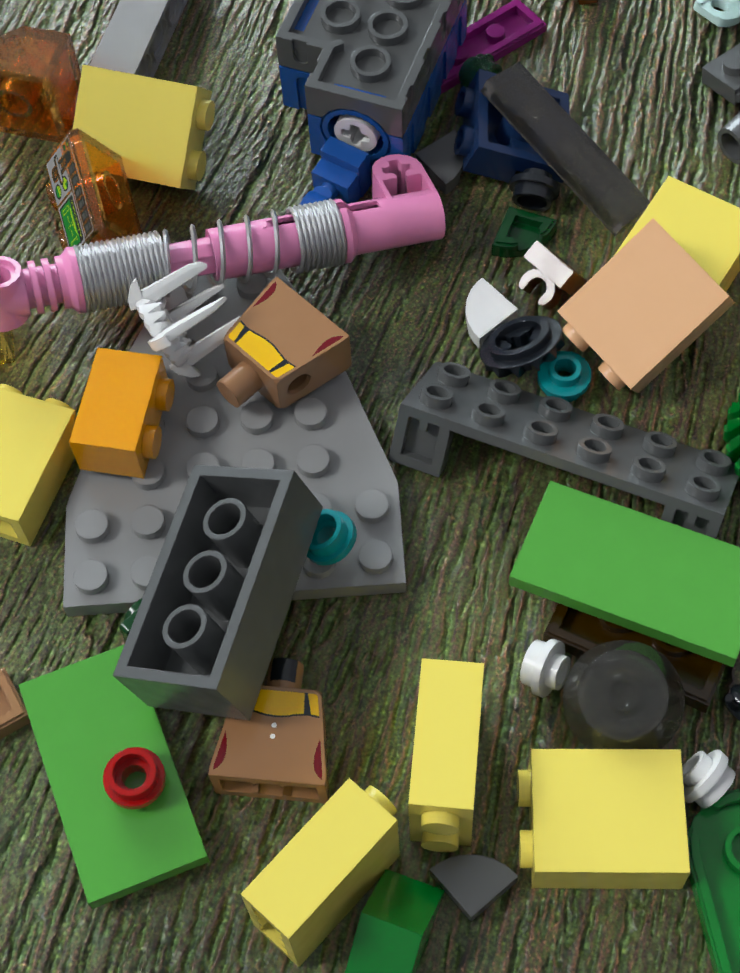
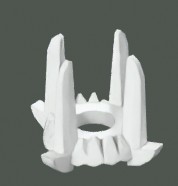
M203 262L189 263L143 289L140 288L139 282L135 278L130 284L128 294L130 310L137 309L140 318L144 320V326L153 337L147 341L151 349L156 352L161 350L171 362L169 365L170 369L178 375L190 378L201 375V372L193 365L223 344L226 333L240 318L238 316L189 346L192 342L191 339L184 338L187 335V331L214 313L227 298L223 296L192 314H188L225 286L222 283L208 288L170 311L165 308L167 301L162 299V297L207 269V264Z

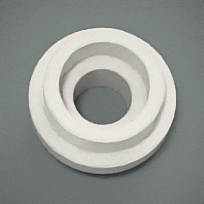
M537 639L528 648L521 665L520 681L522 684L531 687V692L534 695L544 698L553 689L560 690L564 685L571 666L570 657L565 655L564 643L556 639H550L547 642Z
M714 750L708 754L704 751H699L683 765L684 797L687 803L695 801L701 808H708L716 803L732 785L736 773L728 766L729 759L721 750Z

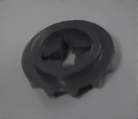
M524 316L504 323L489 335L481 346L480 358L486 371L495 372L498 378L507 377L512 373L520 378L526 371L532 369L540 371V365L557 359V351L565 345L561 325L555 319L547 316Z

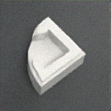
M484 278L478 280L472 287L466 301L465 316L471 340L480 349L486 338L498 327L518 317V308Z

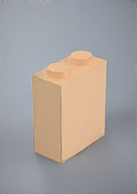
M653 218L557 312L568 322L562 328L563 333L582 352L591 347L602 358L604 362L597 368L617 390L620 391L627 385L631 390L640 393L735 302Z

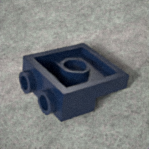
M482 69L477 71L468 87L463 86L460 89L454 111L456 116L463 117V125L459 128L455 138L454 153L463 156V171L509 183L517 171L523 172L527 168H538L549 172L555 181L564 182L571 172L569 94Z

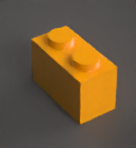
M97 348L69 440L80 470L144 479L149 459H156L160 451L162 430L159 423L162 412H169L174 400V380L168 378L162 356Z

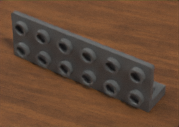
M435 362L401 402L388 459L440 477L447 466L454 433H458L663 504L665 508L661 520L715 539L717 538L739 477L734 473L735 463H732L731 459L720 451L713 449L699 450L678 443L669 434L659 431L646 432L625 425L621 419L613 415H595L574 408L568 401L555 396L542 397L521 390L512 381L504 379L491 380L471 373L467 367L454 362Z

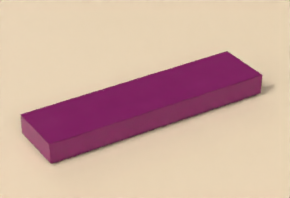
M513 0L469 25L463 45L458 46L452 70H450L447 78L443 79L441 94L476 74L479 69L486 68L546 32L547 24L523 2Z

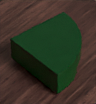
M509 206L493 241L492 255L504 258L524 256L536 240L545 246L556 232L557 220Z

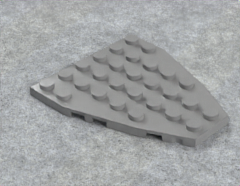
M279 269L274 278L278 277L296 292L283 271ZM263 273L251 275L247 284L241 283L237 278L224 280L223 285L225 287L188 314H192L223 296L227 298L214 313L187 331V335L184 338L191 339L192 342L189 346L238 316L241 317L273 279L266 277ZM206 275L199 276L197 287L193 294L186 292L181 285L171 291L169 298L165 296L164 299L167 301L165 308L170 311L213 286L208 281ZM193 278L186 282L190 289L192 288ZM143 326L129 352L162 356L167 376L173 379L175 384L173 404L169 412H162L159 423L162 430L160 451L156 459H149L144 479L80 470L66 505L63 608L67 616L126 613L135 602L143 598L194 465L294 470L321 503L323 509L341 511L354 522L357 529L356 542L350 553L341 561L332 565L322 566L313 563L306 556L291 601L407 592L398 481L346 371L286 408H277L258 391L237 408L223 397L217 387V382L232 370L228 364L224 343L193 365L201 372V375L190 378L178 375L170 369L169 365L171 362L161 350L156 352L151 349L147 341L153 337L147 328Z

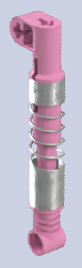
M393 154L379 158L372 166L371 200L347 204L342 199H329L328 201L323 200V202L293 205V207L288 206L285 215L277 216L276 212L272 209L270 211L271 218L250 221L249 216L245 214L243 223L223 226L222 221L218 219L217 227L205 229V237L203 238L197 237L195 226L191 224V240L171 243L168 230L164 228L162 231L163 242L159 232L154 230L153 233L151 231L148 233L143 232V234L138 233L137 236L133 234L132 237L130 235L127 237L122 236V238L117 237L116 240L112 238L111 240L106 239L100 242L95 241V243L79 244V246L66 247L61 255L54 256L53 264H49L47 258L40 259L41 266L35 267L34 260L27 261V268L22 269L20 263L16 260L0 256V332H8L23 325L31 316L30 309L36 308L37 314H44V306H50L51 312L58 311V304L63 303L64 309L72 308L78 313H90L91 310L95 312L97 309L101 311L102 308L106 310L107 307L111 309L113 306L117 308L118 305L122 307L123 304L127 306L129 304L130 284L135 278H137L140 288L143 289L189 263L203 262L207 264V269L193 277L191 289L187 286L186 282L182 284L186 292L193 294L197 287L199 276L206 275L212 286L222 284L224 280L237 278L241 283L247 284L253 274L263 273L266 277L273 279L279 269L289 268L295 274H300L304 271L324 269V267L343 266L344 264L352 263L356 255L440 240L444 238L446 230L443 204L423 165L411 156ZM171 292L165 296L169 298L171 296Z

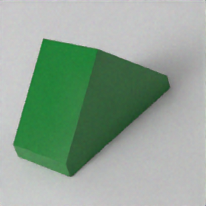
M386 869L361 912L345 973H416L445 890Z

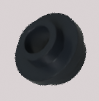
M527 168L523 170V173L515 174L512 176L509 186L513 192V203L531 211L549 210L552 207L553 200H556L560 193V185L552 179V175L538 168Z

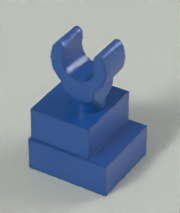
M330 136L320 149V161L311 172L314 189L303 197L300 202L301 205L318 201L323 202V200L328 201L329 199H342L347 204L354 203L364 196L372 184L369 153Z

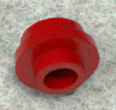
M142 747L127 748L115 754L107 763L103 774V785L107 795L116 805L125 809H141L152 804L161 795L166 782V772L160 758L152 751ZM131 773H145V782L140 787L132 789L125 786V781Z

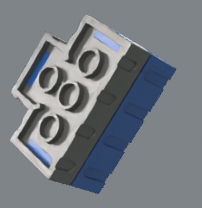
M294 0L275 38L280 65L283 103L285 106L307 109L311 153L320 155V149L330 136L369 153L371 169L374 162L381 157L393 154L411 156L412 153H415L426 128V120L428 117H431L440 97L443 80L447 78L455 63L458 46H462L466 38L467 0Z

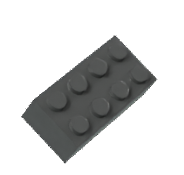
M194 465L113 673V677L146 705L250 721L323 509L321 503L294 470Z

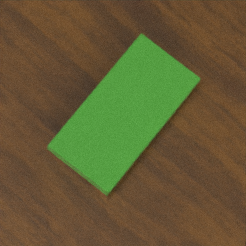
M553 481L549 482L510 573L508 585L734 667L740 651V547Z
M124 645L18 684L85 896L92 909L210 862L155 707L146 705L113 677ZM131 747H142L155 753L160 758L166 772V782L161 795L152 804L141 809H125L116 805L107 795L103 785V774L109 760L118 752ZM143 772L131 773L125 781V786L132 789L140 787L145 782L146 774Z

